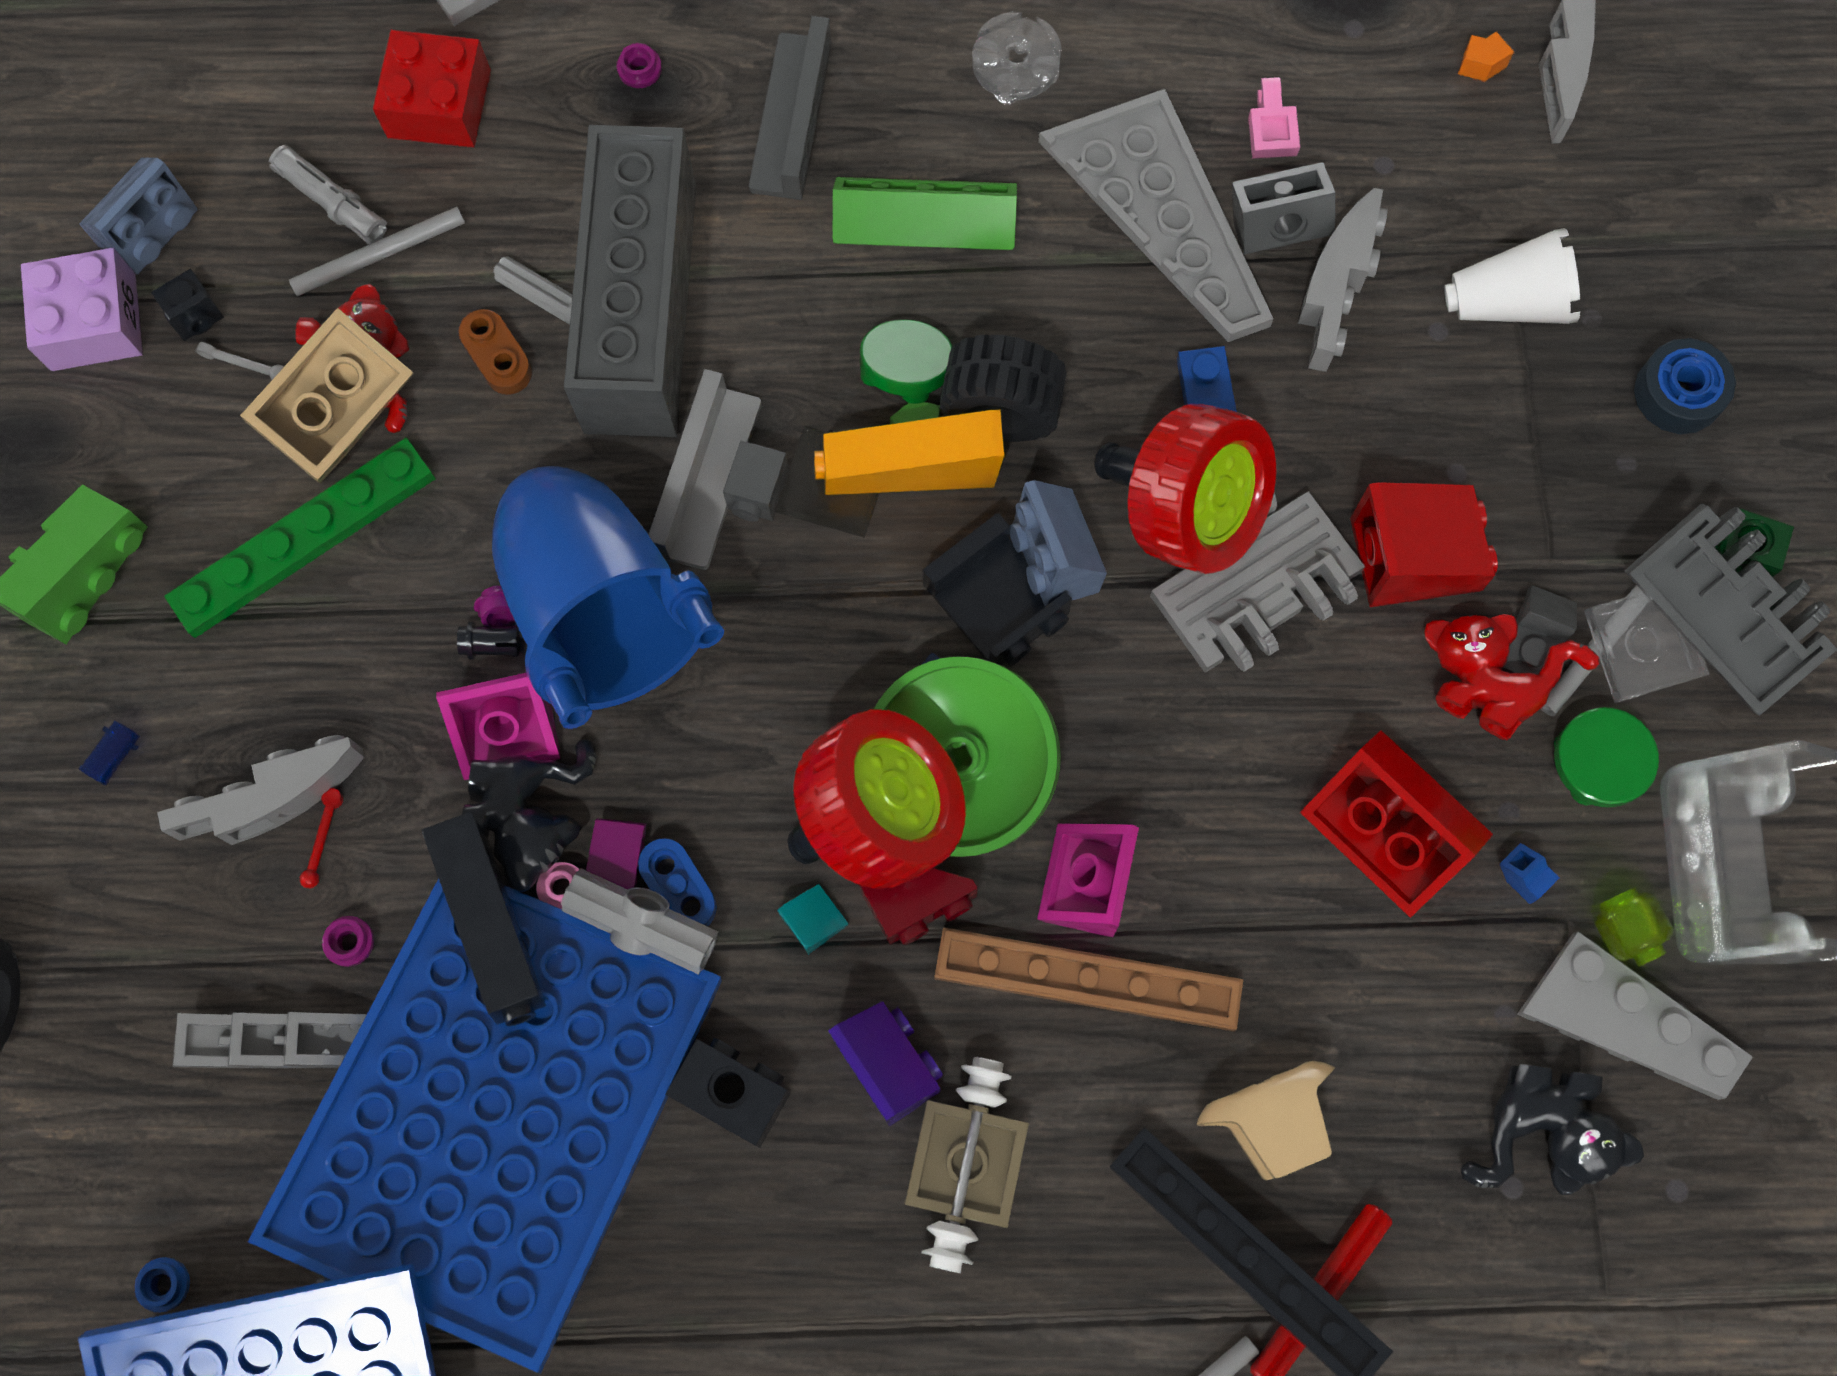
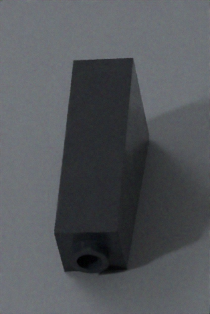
M472 811L421 829L488 1015L497 1025L505 1022L506 1026H515L531 1020L536 1016L535 1010L545 1007L546 1003L490 841Z

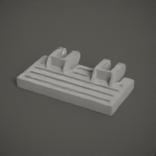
M1308 491L1268 516L1253 545L1235 564L1223 571L1212 574L1197 573L1185 569L1153 589L1150 597L1205 673L1220 664L1224 659L1223 654L1214 643L1216 640L1219 641L1237 667L1244 672L1254 666L1253 658L1233 629L1242 624L1258 647L1269 656L1279 650L1278 642L1270 631L1298 614L1303 608L1302 603L1293 593L1294 590L1298 591L1316 617L1324 621L1333 615V607L1313 578L1321 574L1337 597L1344 604L1348 605L1358 599L1357 591L1350 580L1359 575L1365 566Z

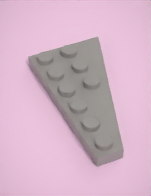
M1165 89L1039 133V143L1227 342L1271 327L1273 316Z

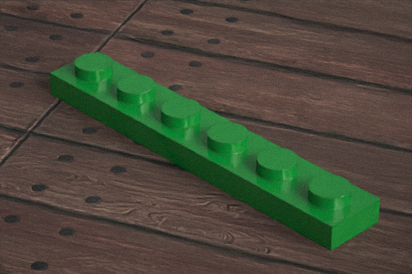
M405 437L164 597L186 631L192 637L197 638L434 481L435 477Z

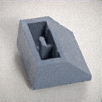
M140 158L79 225L102 250L114 248L133 272L138 275L147 264L157 259L161 249L169 240L189 224L191 217L198 208L163 161L159 158Z
M1036 480L1026 482L1020 501L1016 504V514L1013 524L1010 525V537L1017 552L1023 551L1028 563L1026 568L1027 580L1034 594L1040 593L1045 607L1065 591L1072 598V601L1099 593L1107 572L1073 490Z

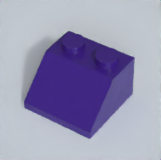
M882 1001L828 1030L833 1041L889 1127L941 1092L936 1080L943 1076L942 1072L927 1050L919 1055L907 1039V1037L915 1032L898 1007L890 1012Z

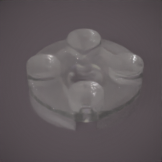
M1018 12L1000 14L987 21L978 32L972 53L974 74L979 83L987 91L993 93L995 98L1001 103L1011 104L1017 100L1033 98L1046 91L1058 79L1061 43L1055 30L1043 19L1036 17L1035 22L1031 19L1022 18V13ZM1015 50L1017 54H1027L1022 62L1015 63L1008 60L1009 51Z

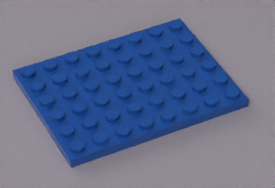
M438 878L248 1242L331 1280L413 1264L426 1323L541 1374L669 1096L665 1094L690 1052L722 979L721 976L704 969L698 975L653 953L648 955L627 953L611 942L610 933L563 912L562 909L505 886L546 1006L535 1010L536 1016L522 1024L506 1026L504 1022L497 1025L488 1015Z

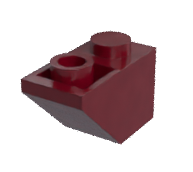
M934 868L894 888L874 889L859 885L866 903L889 944L891 945L900 940L903 946L927 934L930 931L927 924L944 915L946 920L950 921L973 908L970 900L977 897L978 891L973 879Z

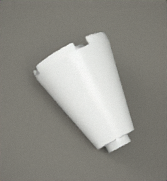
M1565 228L1553 230L1453 273L1452 283L1444 285L1448 313L1456 311L1459 320L1562 324L1578 322L1580 312L1570 313V302L1580 300L1573 246L1562 247L1561 243L1562 239L1569 236L1568 231Z

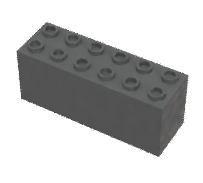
M589 125L564 380V390L584 434L677 437L696 199V181L684 128Z

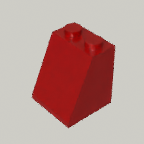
M1371 483L1368 485L1350 518L1358 557L1365 566L1362 575L1369 607L1483 591L1497 572V554L1494 547L1487 544L1484 531L1487 525L1486 508L1481 500L1477 501L1474 485Z

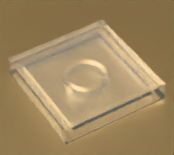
M1643 592L1584 610L1614 703L1710 675L1705 659Z

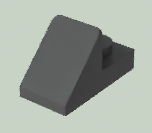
M1531 585L1528 588L1516 620L1518 624L1517 637L1509 645L1510 654L1506 665L1501 670L1508 673L1539 674L1544 665L1549 647L1567 641L1575 633L1577 628V603Z

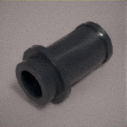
M468 622L467 626L458 627V654L467 655L469 660H474L476 655H512L513 657H518L520 651V639H517V636L520 635L517 625L512 627L476 626L475 622Z

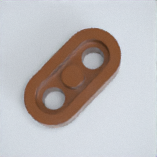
M486 309L469 313L459 326V337L489 386L497 393L511 395L522 391L531 380L532 368L527 356L502 318L497 313ZM483 326L489 327L486 333L482 335L475 334L478 328ZM505 361L512 362L511 367L507 370L498 369L501 363Z

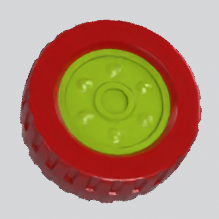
M1188 404L1171 411L1153 428L1142 445L1141 450L1128 446L1120 447L1117 443L1108 442L1100 447L1094 460L1096 474L1101 479H1111L1115 483L1129 487L1127 504L1129 524L1136 542L1145 553L1170 565L1204 574L1223 571L1235 564L1246 554L1264 526L1272 504L1276 484L1275 451L1266 429L1250 416L1205 404Z
M870 709L858 712L827 730L804 751L798 763L794 780V802L801 826L792 829L788 835L787 843L791 855L802 864H812L821 858L837 874L855 884L874 889L900 886L942 863L943 860L954 852L956 845L959 844L965 826L966 803L958 772L938 740L913 719L890 710Z

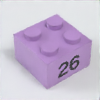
M114 248L21 264L27 348L50 371L143 355L136 276Z

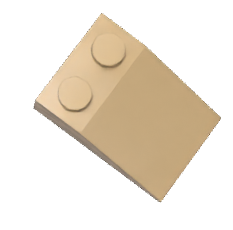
M337 308L240 416L248 425L321 484L355 446L414 373Z

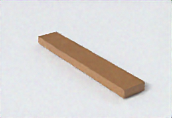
M943 928L934 977L935 980L1233 1032L1237 1030L1243 979L949 928Z

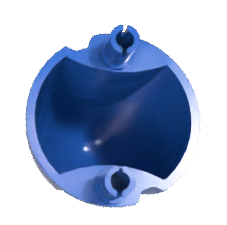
M544 466L522 473L509 484L499 501L492 529L494 565L509 609L527 644L525 668L528 679L537 694L552 704L564 728L573 729L582 726L590 719L592 710L616 706L655 689L677 673L691 659L698 648H709L721 640L724 635V629L712 613L711 598L703 582L692 571H685L679 575L672 574L671 568L645 529L620 498L603 482L574 469Z

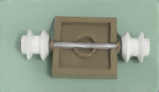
M974 1057L972 1066L961 1065V1068L970 1077L968 1085L956 1088V1091L964 1101L974 1104H969L968 1109L927 1100L905 1205L946 1214L945 1220L950 1221L949 1223L938 1221L927 1226V1230L935 1236L934 1247L922 1250L921 1253L931 1255L930 1267L961 1273L962 1263L973 1265V1261L965 1256L964 1253L966 1244L978 1241V1237L970 1228L960 1226V1223H966V1219L1008 1228L1029 1123L988 1114L989 1109L984 1107L995 1108L1007 1102V1099L998 1090L1000 1082L1010 1080L1012 1076L1002 1073L1004 1064L1001 1062Z

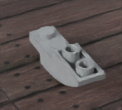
M1373 188L1355 204L1329 238L1318 260L1304 297L1298 324L1316 327L1309 369L1327 372L1333 356H1342L1347 337V329L1340 328L1342 314L1349 315L1354 292L1360 293L1366 277H1374L1376 274L1380 250L1373 248L1375 236H1382L1388 209L1380 208L1383 189Z
M333 735L317 740L315 747L297 752L293 749H285L273 752L266 757L267 761L251 765L255 784L251 782L233 783L225 786L222 789V794L208 798L203 796L185 797L175 801L173 808L157 812L161 831L179 841L213 831L214 836L230 845L257 837L307 811L321 800V796L330 788H336L365 758L363 749L349 737L344 738L341 735Z

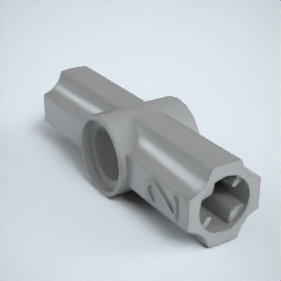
M582 868L575 873L561 902L563 912L610 933L611 942L619 949L634 955L653 953L698 975L704 969L718 939V931L669 909L668 901L657 892L640 887L627 890Z

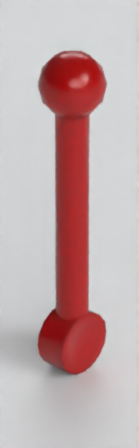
M330 788L321 796L325 808L307 870L303 871L299 878L300 884L307 889L314 888L319 883L317 869L333 813L343 803V795L335 788Z

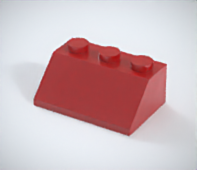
M1382 730L1370 739L1300 812L1410 918L1467 865L1493 835Z

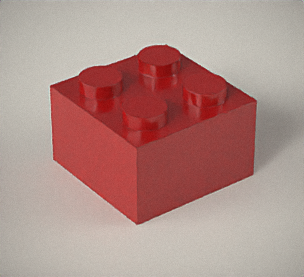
M390 31L373 105V111L387 138L475 147L491 72L480 40L407 31Z

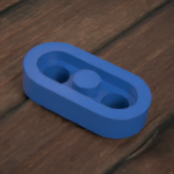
M657 839L650 842L642 850L638 861L639 872L649 889L662 895L668 901L669 909L686 916L683 913L685 903L690 900L699 901L701 905L700 911L694 916L686 917L708 927L716 915V900L685 849L678 842L671 839ZM664 859H671L675 863L673 871L667 875L659 874V863Z

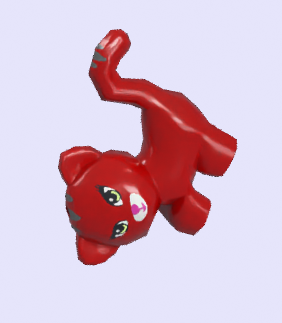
M371 284L356 288L349 301L338 307V309L396 358H400L409 351L408 340L398 331L396 320L388 307L381 303L379 293ZM299 317L296 324V342L304 345L321 327V324L314 318ZM397 393L387 405L389 414L385 421V427L391 433L400 432L407 419V401Z
M1502 614L1488 618L1486 616L1469 615L1459 617L1452 622L1445 620L1429 622L1426 624L1424 632L1428 645L1437 652L1441 667L1461 680L1460 682L1451 680L1443 683L1435 699L1438 707L1459 719H1464L1472 709H1483L1480 715L1479 726L1502 740H1509L1522 722L1533 716L1547 703L1552 688L1561 678L1564 661L1572 659L1588 671L1595 669L1599 665L1600 657L1589 646L1567 640L1549 647L1544 665L1539 674L1508 673L1501 669L1507 663L1510 654L1509 645L1517 637L1518 624L1515 616Z

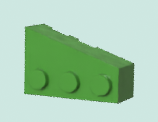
M83 484L41 524L42 530L46 532L28 550L19 546L8 556L14 564L0 577V606L65 645L73 635L77 634L84 627L89 611L100 595L106 593L111 588L116 572L127 556L138 549L142 542L143 533L148 527L130 510Z

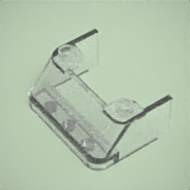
M1795 740L1680 763L1671 767L1664 774L1660 785L1675 937L1677 947L1686 959L1708 965L1798 964L1837 959V940L1830 938L1815 939L1811 925L1800 915L1788 912L1772 914L1761 824L1762 816L1778 814L1787 809L1792 803L1796 792L1794 771L1837 763V750L1803 740Z

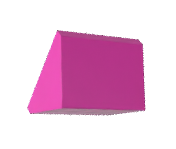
M527 673L437 692L436 698L464 780H469L472 760H498L515 755H526L537 760L560 759V749L551 703H548L537 694L528 679Z
M1058 824L1037 919L1046 923L1113 938L1120 923L1139 827L1128 824Z

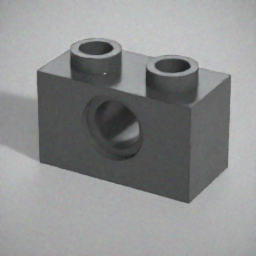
M1323 162L1232 182L1233 224L1244 254L1331 236L1335 231L1336 192Z

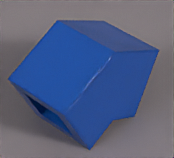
M1522 843L1500 863L1506 882L1529 904L1538 900L1560 878L1548 867L1545 857Z

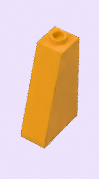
M987 410L823 434V450L814 451L815 480L824 479L825 495L994 488L1004 458L1001 410Z

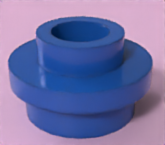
M157 1258L148 1262L139 1271L135 1281L137 1300L145 1309L152 1312H166L176 1308L184 1301L190 1287L189 1273L180 1261L173 1258ZM163 1275H167L171 1279V1288L165 1295L161 1294L157 1287L158 1281Z

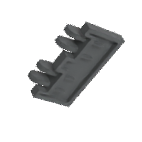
M1700 504L1624 572L1753 713L1760 716L1837 651L1833 643L1820 632H1815L1802 644L1799 642L1816 628L1821 621H1824L1831 610L1823 601H1818L1805 608L1803 612L1798 614L1787 625H1784L1779 619L1802 600L1811 587L1803 578H1799L1783 589L1767 570L1754 560L1737 573L1735 569L1763 545L1766 539L1765 536L1758 529L1750 531L1720 555L1714 547L1739 527L1746 515L1738 507H1734L1719 518L1708 505Z

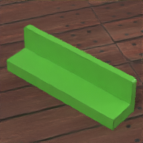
M836 177L833 187V242L836 244L1012 250L1015 245L1017 183Z

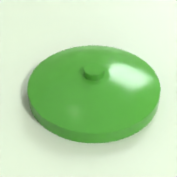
M971 657L940 658L919 665L905 673L879 699L874 709L898 712L922 725L942 745L958 772L965 796L966 820L960 842L956 845L954 852L950 856H976L1003 848L1024 835L1043 815L1052 799L1059 778L1060 742L1055 722L1046 703L1038 692L1021 676L1004 666L983 659Z

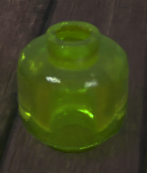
M1636 887L1598 905L1601 913L1596 916L1594 925L1609 953L1619 961L1634 958L1639 967L1667 954L1662 944L1672 938L1674 928L1654 894L1650 892L1639 894Z

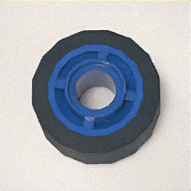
M1693 338L1675 339L1658 347L1639 371L1634 393L1637 406L1643 415L1661 430L1676 434L1696 433L1711 425L1732 401L1736 379L1733 366L1723 352L1708 342ZM1678 381L1688 385L1691 391L1682 388Z

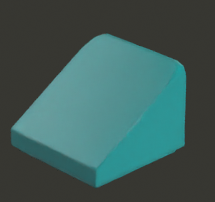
M819 884L777 909L780 917L808 955L849 925Z

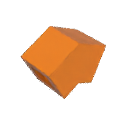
M1497 32L1486 39L1471 35L1458 74L1487 81L1507 68L1514 51Z

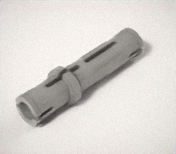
M288 145L279 146L271 154L269 159L271 164L269 167L292 183L293 186L315 203L323 207L327 211L328 217L337 225L349 227L367 244L381 240L387 231L385 225H387V222L361 203L360 197L351 189L339 187L320 170L300 157Z

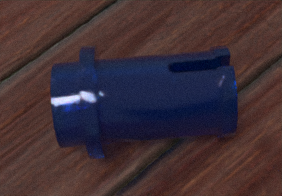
M116 720L113 721L110 727L104 725L102 731L105 734L85 762L78 768L89 777L106 786L131 749L136 751L139 748L135 743L140 738V735Z

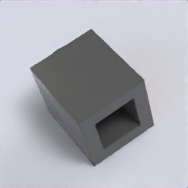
M740 440L723 490L727 508L735 516L752 522L758 521L759 518L773 521L790 471L786 453Z

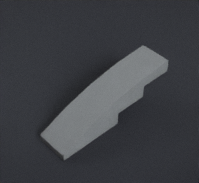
M1561 0L1550 23L1552 39L1539 63V71L1552 143H1561L1574 120L1587 82L1595 36L1596 0Z
M288 1012V1014L233 1013L232 1015L178 1013L172 1067L339 1068L367 1014Z

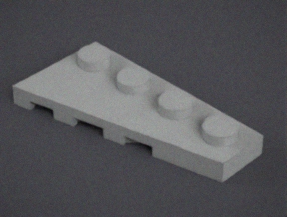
M1580 932L1572 934L1517 1014L1533 1022L1539 1021L1558 1029L1559 1033L1578 1041L1583 1040L1605 1049L1609 1054L1620 1059L1633 1061L1650 1068L1658 1075L1717 1100L1726 1099L1753 1058L1746 1051Z

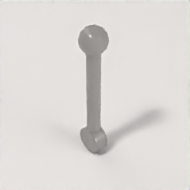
M199 342L195 350L196 353L207 359L216 358L269 375L271 380L284 368L282 365L271 367L218 350L204 342Z

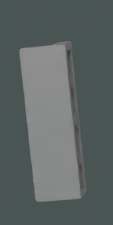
M704 369L649 532L650 538L665 560L702 570L709 568L728 510L723 490L740 440L750 443L762 406L759 397L726 389L723 373Z

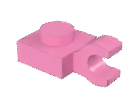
M1280 77L1262 78V90L1257 92L1258 108H1251L1248 116L1252 159L1297 156L1300 150L1296 106L1282 107Z

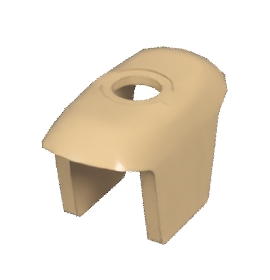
M1318 1061L1305 1062L1296 1068L1272 1076L1257 1085L1253 1084L1231 1095L1212 1101L1206 1105L1196 1125L1227 1127L1231 1130L1262 1179L1271 1180L1283 1177L1331 1155V1147L1317 1097V1088L1335 1067Z

